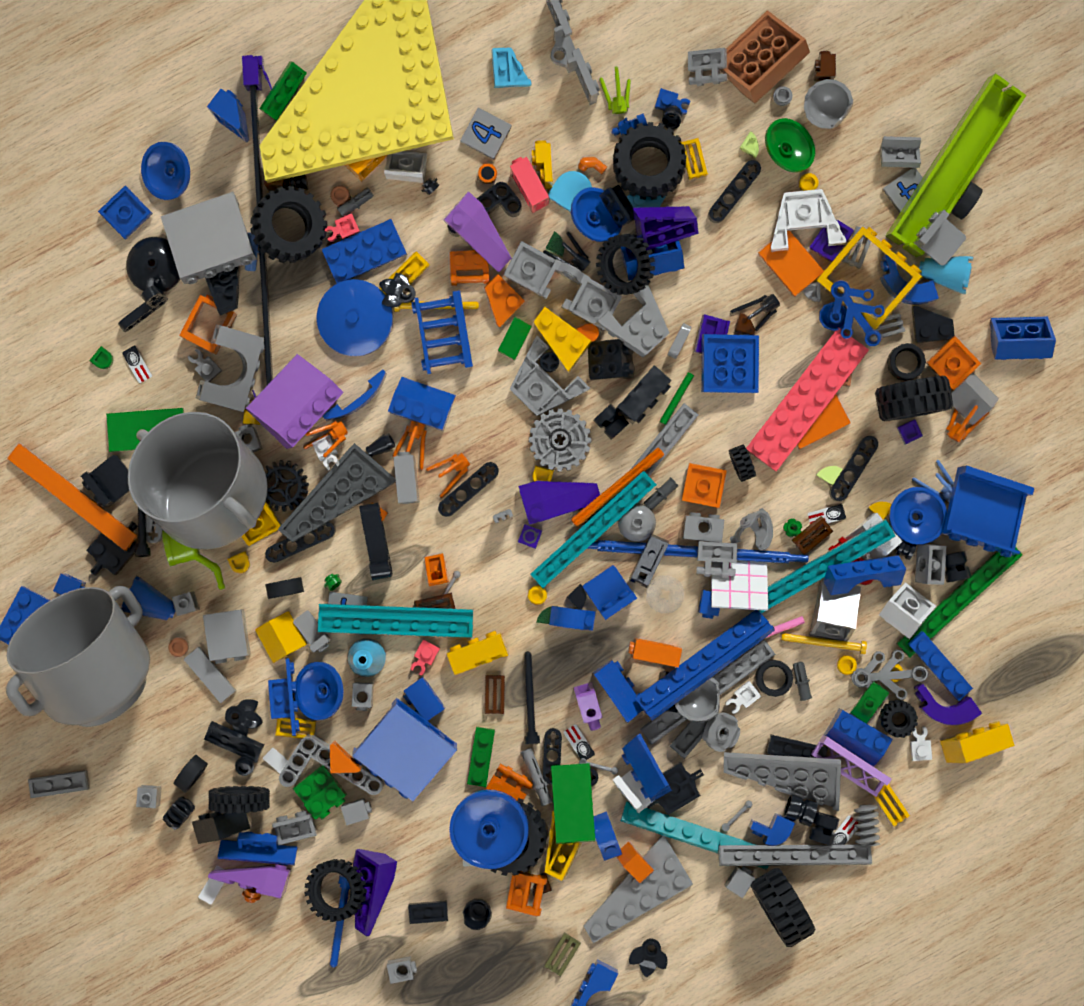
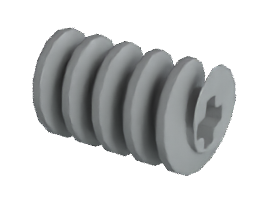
M860 805L859 808L854 809V812L859 813V816L854 817V819L860 821L859 824L854 825V827L860 829L855 835L861 837V839L855 840V843L862 846L880 845V843L875 842L880 839V836L874 834L880 831L879 827L874 826L879 824V820L874 818L879 815L877 811H874L878 808V805Z

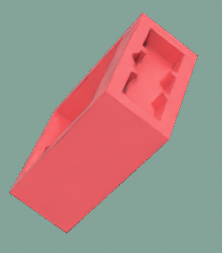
M519 157L512 161L510 174L531 212L534 213L549 205V196L528 158L522 159V157Z

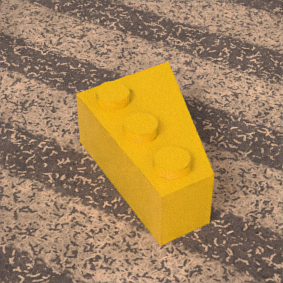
M546 307L542 309L534 320L536 327L570 373L592 341Z
M495 630L485 634L486 638L479 640L478 637L467 641L468 645L463 647L460 644L450 647V652L446 654L454 675L508 656L509 652L501 632L497 634Z
M1000 721L989 723V727H978L972 729L971 732L961 733L941 740L940 743L946 763H968L1015 746L1009 725L1000 724Z
M553 810L545 873L563 881L582 842L556 844Z

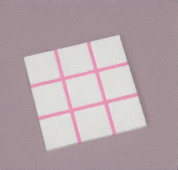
M737 560L736 563H729L728 568L736 569L735 576L721 578L719 575H711V607L768 611L767 562ZM711 562V567L722 568V562Z

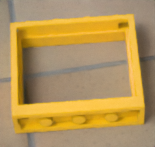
M862 226L817 281L831 292V287L834 283L828 277L863 236L867 237L913 276L910 282L885 309L884 315L878 317L877 320L871 314L861 312L869 325L874 330H877L923 276L920 275L922 271L916 265L912 264L910 266L905 262L907 258L899 251L895 254L891 250L892 245L885 239L880 241L876 238L878 233L872 228L868 227L866 229ZM838 287V292H839V293H844V291H842V290Z

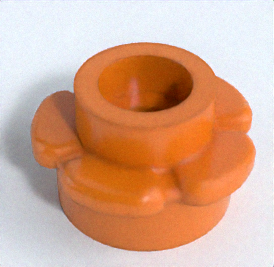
M247 888L242 892L247 902L254 903L260 900L261 895L256 893L257 888Z

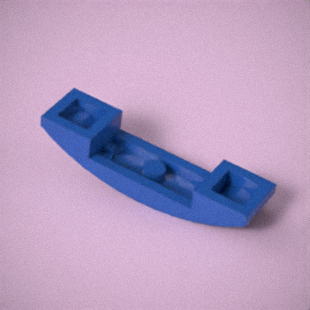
M381 370L368 380L372 388L342 410L337 404L322 417L326 421L340 419L361 409L380 390L387 373Z

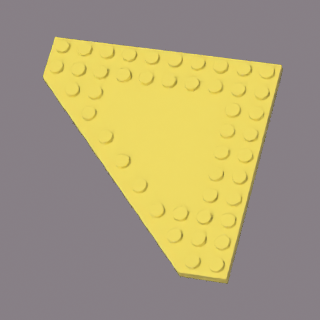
M364 0L261 142L260 151L265 181L267 183L454 139L428 0Z

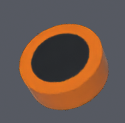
M492 164L482 165L478 170L479 179L485 184L493 183L497 178L495 166Z

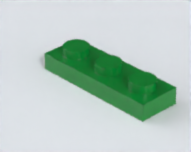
M289 61L259 109L277 121L307 72L294 62Z
M476 726L467 782L469 785L487 786L495 729Z

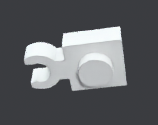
M330 435L312 443L319 460L323 461L327 470H330V462H335L339 466V461L334 456L338 453L336 448L327 457H323V454L334 444Z
M747 681L734 692L737 697L735 699H728L725 704L728 706L730 703H735L736 707L731 711L735 714L740 710L742 704L747 708L759 699L761 695L751 682Z
M922 727L923 732L920 735L917 734V730L912 731V735L916 740L910 741L912 761L932 760L931 740H925L928 733L926 727Z

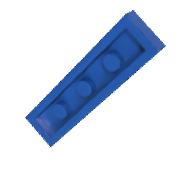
M923 631L908 643L911 649L956 700L960 701L973 689Z

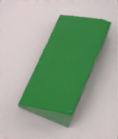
M514 317L498 352L516 360L532 326Z

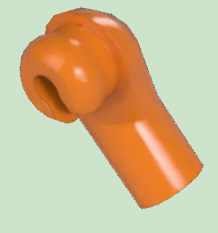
M583 157L578 164V168L581 171L594 168L600 174H603L607 169V166L596 157Z

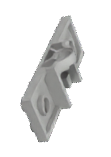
M546 0L557 26L554 28L555 45L551 51V61L556 65L565 67L568 73L576 71L587 100L592 105L597 102L600 89L597 81L592 80V69L589 62L585 63L580 49H575L571 40L572 30L569 24L568 12L566 9H562V0ZM562 51L565 57L562 60H556L554 53Z
M523 241L520 242L503 274L504 277L547 299L551 291L547 288V285L553 273L557 272L580 285L573 300L570 301L566 298L561 308L593 325L608 311L613 315L622 298L621 295L610 292V289H606L603 285L590 279L589 276L576 267L561 262L558 259H553Z

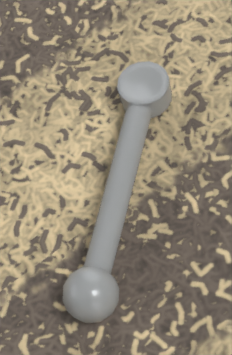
M454 571L453 578L443 594H447L455 580L460 577L459 571ZM444 599L436 600V604L443 603Z
M584 758L579 760V764L590 763ZM590 763V767L610 771L612 774L618 773L616 767L610 768Z
M746 801L745 806L728 823L722 824V830L728 831L729 826L747 808L752 807V802Z

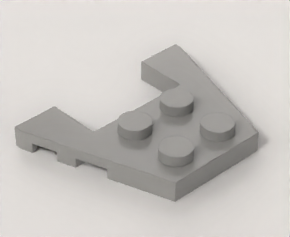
M646 285L644 290L633 293L643 307L622 326L609 311L595 322L596 326L599 328L603 327L608 331L609 335L612 337L616 336L622 340L625 346L641 357L646 356L669 334V330L649 285Z
M538 336L535 337L510 387V390L536 416L590 389L577 376L563 390L536 363L549 349Z

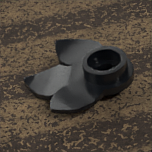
M396 273L394 279H384L379 283L380 288L387 294L382 301L384 306L398 307L402 303L412 302L416 296L414 287L409 285V279L403 274ZM408 291L409 294L404 295L403 292Z
M253 699L242 700L237 706H231L225 712V719L232 725L233 730L245 736L248 735V728H257L263 723L261 717L254 712L258 701ZM233 713L238 714L236 719L231 718Z
M653 938L646 939L642 946L634 948L629 956V964H639L645 977L651 975L656 967L666 969L668 963L666 954L661 951L660 943ZM649 945L655 946L653 951H649L647 948Z

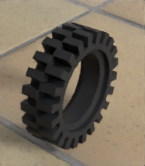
M622 234L610 237L608 241L603 242L602 245L604 247H600L598 250L602 254H598L596 259L601 260V262L596 263V267H601L597 274L603 275L600 279L601 283L607 282L604 287L606 289L611 288L610 292L617 293V295H628L644 290L645 286L651 282L648 279L654 276L650 271L655 270V266H650V263L655 262V259L649 258V255L653 254L652 250H646L649 247L648 243H642L644 239L641 237L637 238L635 234ZM621 247L630 249L637 258V274L630 282L621 280L614 271L613 258L616 251Z
M225 786V788L218 787L209 790L210 811L250 813L270 808V790L265 787Z
M333 859L318 864L316 868L311 870L312 874L308 875L306 879L309 881L305 883L304 887L308 888V891L304 892L305 896H309V900H306L307 905L312 904L310 910L312 912L317 911L315 915L317 917L323 916L322 920L338 922L352 917V915L358 912V909L362 908L361 902H364L366 899L363 894L367 893V888L363 889V885L366 882L365 880L361 881L363 874L362 872L357 873L359 868L357 866L352 867V863L349 861ZM332 872L344 876L350 886V898L342 908L329 906L321 894L322 881L327 874Z

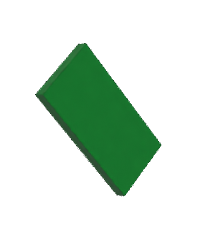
M184 408L106 413L109 452L135 450L140 442L136 436L139 430L143 429L149 432L167 418L184 413Z
M590 763L551 766L556 844L595 842Z

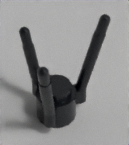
M570 232L566 234L579 253L576 254L565 242H562V245L574 257L571 261L573 265L546 250L543 251L544 254L553 259H558L561 262L572 265L581 272L591 263L588 260L589 257L583 252Z
M774 294L764 295L759 299L732 309L730 312L735 313L760 303L761 307L747 317L750 320L762 311L765 313L769 312L755 327V331H758L777 312L776 309L780 306V302Z

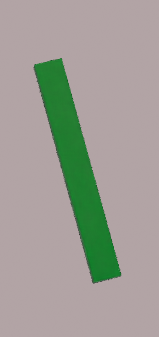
M997 551L971 574V578H967L935 607L910 639L903 636L896 644L911 658L915 652L908 643L915 636L923 631L929 639L933 638L1023 554L1020 552V554L1012 555V557H1004Z

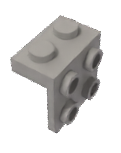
M945 210L938 213L934 212L928 219L929 224L919 230L916 234L917 239L913 242L941 266L950 260L966 240L965 234L947 220L950 214Z

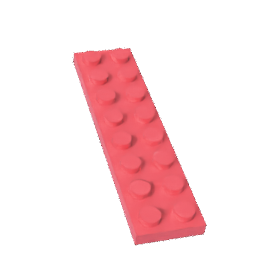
M840 328L833 333L746 447L748 452L775 472L778 471L869 351L868 348L854 338H843L841 336L842 329Z

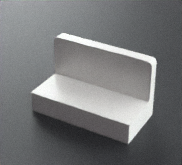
M630 770L623 777L616 776L613 782L634 809L640 813L652 802L649 797L645 799L640 790L643 787L640 780L636 782L631 774L633 770Z

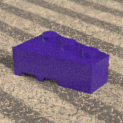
M689 206L633 208L637 238L641 237L644 239L642 243H648L649 247L646 250L699 234L697 218Z

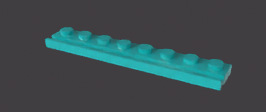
M319 604L318 632L472 638L473 609Z

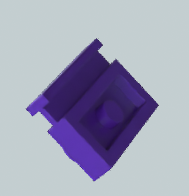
M836 220L847 243L854 230L841 221ZM823 227L810 245V249L832 263L845 245L828 246L827 229Z
M705 314L702 315L694 352L702 354L703 334L727 335L730 321Z

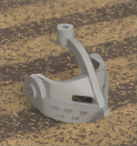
M761 508L759 511L750 513L741 519L740 527L735 532V535L730 537L731 543L740 542L742 532L746 528L751 527L756 535L757 548L763 551L770 546L773 538V524L768 512ZM759 517L761 519V527H759L757 520Z

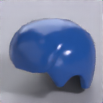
M830 302L820 310L819 320L822 326L829 330L837 331L839 328L843 329L847 307L842 304L840 311L843 315L842 320L834 323L830 320L834 302ZM834 313L833 318L839 320V315Z

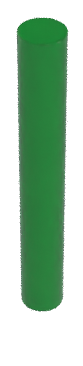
M687 372L661 417L660 423L667 424L694 377L693 374Z

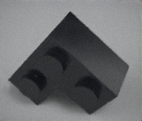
M208 812L199 815L198 820L192 821L198 844L222 840L250 829L245 812Z

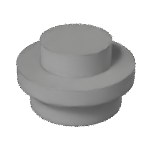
M785 86L778 87L773 94L775 103L780 106L788 105L793 97L791 90Z

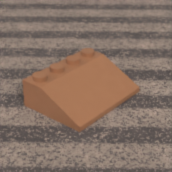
M767 10L726 48L727 68L720 69L723 74H727V79L755 104L810 53L804 37Z

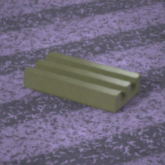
M564 932L544 967L549 968L561 977L581 942ZM567 938L569 941L567 942L563 951L559 955L555 964L551 965L552 960L554 959L563 942ZM575 943L561 968L557 969L571 944Z

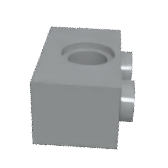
M690 512L689 516L684 517L682 539L722 543L724 520L720 519V515L709 514L708 518L701 517V513ZM701 522L708 524V531L706 533H702L698 529Z
M936 544L917 545L915 582L944 585L946 546Z

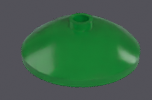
M788 118L778 119L769 125L765 133V145L771 159L779 167L789 172L798 173L809 168L815 159V145L806 128Z

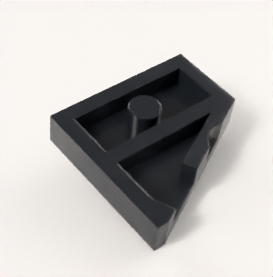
M912 306L915 343L950 340L955 336L953 319L918 306Z

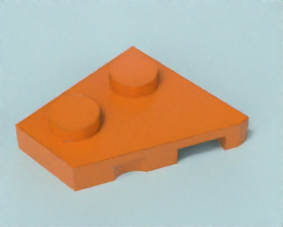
M499 274L484 287L498 327H501L525 302Z

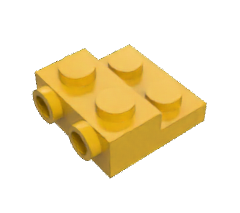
M544 140L535 141V150H531L532 165H536V171H540V180L542 184H545V189H551L553 186L551 144L546 143Z

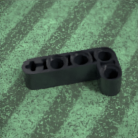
M505 182L496 183L476 198L481 203L486 199L492 202L490 207L485 208L488 215L499 206L510 217H517L522 211L521 201ZM499 188L507 190L504 196H499L496 192ZM516 203L519 207L516 211H510L508 209L509 204ZM447 225L449 233L452 236L459 237V235L454 230H452L450 226Z
M379 502L359 506L370 561L371 579L376 581L391 578L393 572L384 525L381 520Z

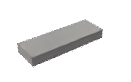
M197 647L184 658V661L220 703L236 691L214 663L209 661V657L200 647Z
M87 770L28 779L30 798L89 789Z

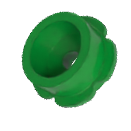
M791 518L787 523H784L783 530L788 537H796L801 533L802 524L800 521Z
M333 573L328 575L324 580L326 582L324 587H327L330 591L338 588L342 583L340 575H334Z

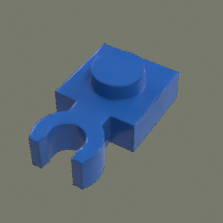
M661 88L655 108L664 111L666 107L674 105L680 108L683 115H686L687 110L682 109L681 105H689L690 100L685 98L678 100V93Z

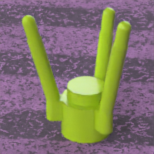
M616 66L615 82L617 97H614L613 101H611L603 78L599 80L608 103V109L612 110V114L627 113V108H629L631 80H627L624 100V97L621 96L619 69Z

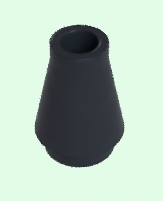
M388 433L386 435L382 434L367 446L366 451L370 457L390 452L396 446L393 438Z

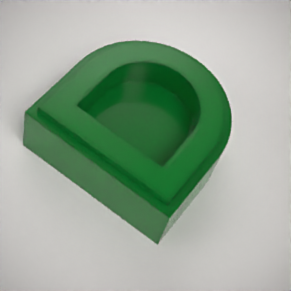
M100 346L89 361L100 369H108L112 366L114 359L108 350Z

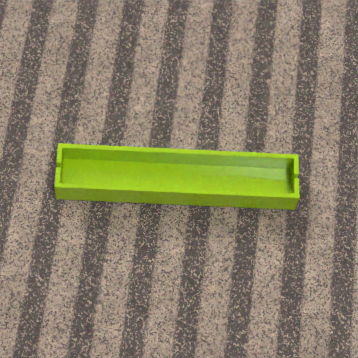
M996 73L987 78L885 235L897 245L904 244L902 248L915 257L924 254V251L913 243L917 239L916 234L922 227H926L929 224L928 219L934 212L938 213L945 210L950 214L1026 97V94L1013 85L1002 91L1003 88L1009 85V82Z

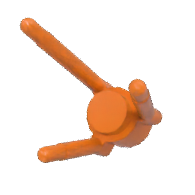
M974 406L962 424L956 423L955 425L954 422L958 411L954 409L950 423L946 428L948 430L946 435L960 443L989 412L966 430L965 426L978 409V406Z
M335 421L329 425L309 431L305 434L306 436L328 430V433L313 440L303 448L307 449L313 446V442L328 435L333 440L338 439L323 454L325 458L341 442L346 440L347 429L341 421Z
M410 421V425L406 426L405 432L392 456L395 457L407 436L410 437L406 452H410L414 439H419L421 436L420 469L422 470L427 433L424 430L425 425L416 421Z
M463 453L459 455L454 454L452 457L426 468V471H430L451 462V466L438 475L439 478L453 469L456 472L460 471L440 494V498H443L460 477L468 471L467 467L470 466V463Z

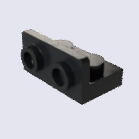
M620 185L613 188L609 187L599 195L619 228L635 220L633 206Z

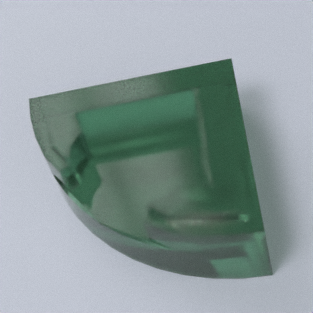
M554 231L546 250L563 258L565 247L562 245L563 240L557 232Z
M552 606L545 608L539 614L536 623H550Z

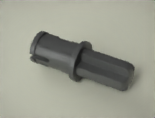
M367 187L354 197L350 196L351 199L337 207L343 217L347 216L355 209H360V206L374 195Z
M670 477L659 489H655L656 491L644 501V505L653 510L662 500H666V497L673 490L679 487L678 484Z
M796 662L793 664L800 701L812 699L808 683L810 679L807 678L805 665L803 662Z

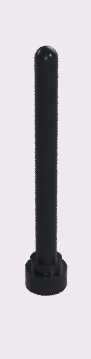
M138 507L139 544L135 548V557L151 556V551L148 544H146V514Z
M526 651L524 653L528 732H526L524 739L525 744L540 743V735H538L535 729L532 654Z

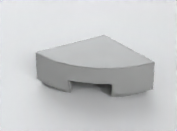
M812 282L802 291L808 299L810 298L814 302L821 301L819 282Z

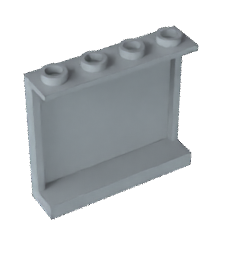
M234 192L161 216L179 277L184 284H194L199 279L211 278L219 272H229L234 267L249 265L254 260H257L239 209L238 199Z

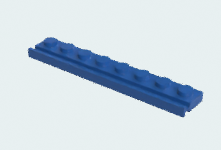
M754 610L680 664L679 667H676L635 697V702L653 721L774 632L773 625L771 626L769 621L758 610Z

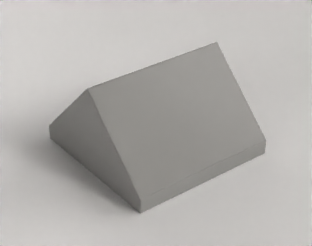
M973 372L951 392L953 407L965 419L974 406H978V409L969 420L971 425L988 413L999 399Z

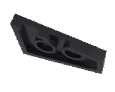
M240 266L234 267L232 271H222L214 277L205 278L220 316L238 308Z

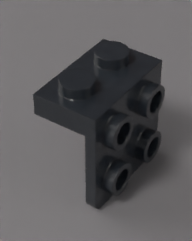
M620 339L592 342L588 347L589 378L591 380L634 378V351L625 346L624 342Z
M112 455L92 472L86 471L80 476L83 479V486L95 494L93 498L100 506L110 507L130 491L128 468L117 455Z

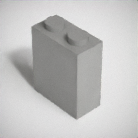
M399 452L398 456L394 457L398 503H419L416 458L409 452Z
M244 609L203 615L209 661L215 660V664L227 662V658L234 657V661L245 660L246 656L250 655Z

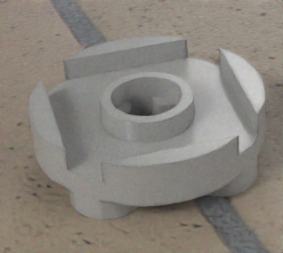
M718 713L717 716L707 722L702 734L703 740L706 741L710 748L718 752H723L728 747L732 748L740 736L738 720L728 713ZM721 729L725 731L724 734H720Z

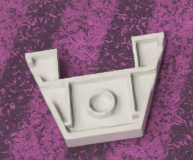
M822 189L783 194L771 252L788 250L787 231L826 227L828 246L846 245V238L840 230V226L832 213V209Z

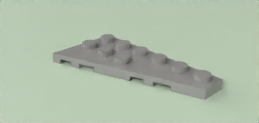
M724 752V773L744 780L751 779L757 781L759 785H769L775 787L777 791L789 795L793 794L802 797V799L808 798L816 801L818 805L823 806L825 804L833 807V810L839 811L840 759Z
M661 835L659 840L643 857L655 871L641 884L628 873L619 886L583 925L593 943L693 885L665 836Z

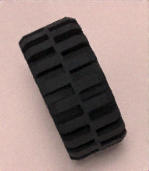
M648 122V126H643L640 123L637 124L636 129L630 127L627 129L626 135L622 134L620 136L619 143H616L614 148L613 170L617 182L621 183V188L624 191H630L629 195L633 197L639 195L642 200H646V197L656 200L659 195L662 198L667 196L669 191L673 192L677 184L681 183L685 173V146L681 144L679 135H674V130L671 128L666 130L664 129L665 125L660 123L658 126H653L654 122ZM645 147L657 148L666 155L668 160L667 167L657 175H642L632 167L631 159L633 154Z
M287 186L285 189L283 187L276 188L275 191L267 193L254 208V214L250 221L252 224L251 234L255 235L253 240L255 244L261 246L260 251L263 254L265 252L269 254L268 258L272 260L275 258L279 259L278 262L281 263L286 261L296 263L298 260L302 261L313 254L323 243L322 240L327 233L325 231L327 221H324L326 213L325 210L321 211L319 208L322 205L319 200L315 202L312 199L314 197L313 194L310 192L308 194L304 193L305 189L298 188L295 190L294 186ZM281 208L292 209L302 217L305 224V234L299 241L289 242L276 234L272 225V217L277 210Z
M946 376L921 378L877 388L875 392L879 418L882 421L923 416L950 410L953 407L950 383Z
M518 798L517 802L525 811L528 819V841L522 853L513 862L501 868L491 869L494 873L497 870L501 871V875L507 876L508 873H512L515 876L519 875L520 871H523V873L529 871L531 866L534 867L538 863L546 846L547 830L545 828V820L541 818V813L538 809L536 811L533 809L534 805L531 803L525 804L523 799Z
M774 868L752 881L751 888L759 904L786 947H792L814 934L816 929L808 912L779 868Z

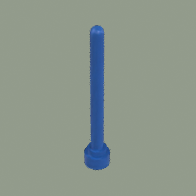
M339 875L338 883L340 884L341 894L338 908H342L347 903L350 886L346 878ZM344 920L336 921L330 966L333 968L338 964Z

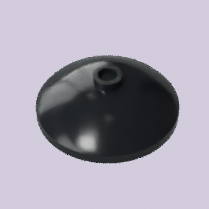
M148 237L137 242L127 256L126 270L129 279L138 289L145 291L147 288L155 285L164 293L171 290L180 281L167 239ZM151 260H155L154 266L149 265Z

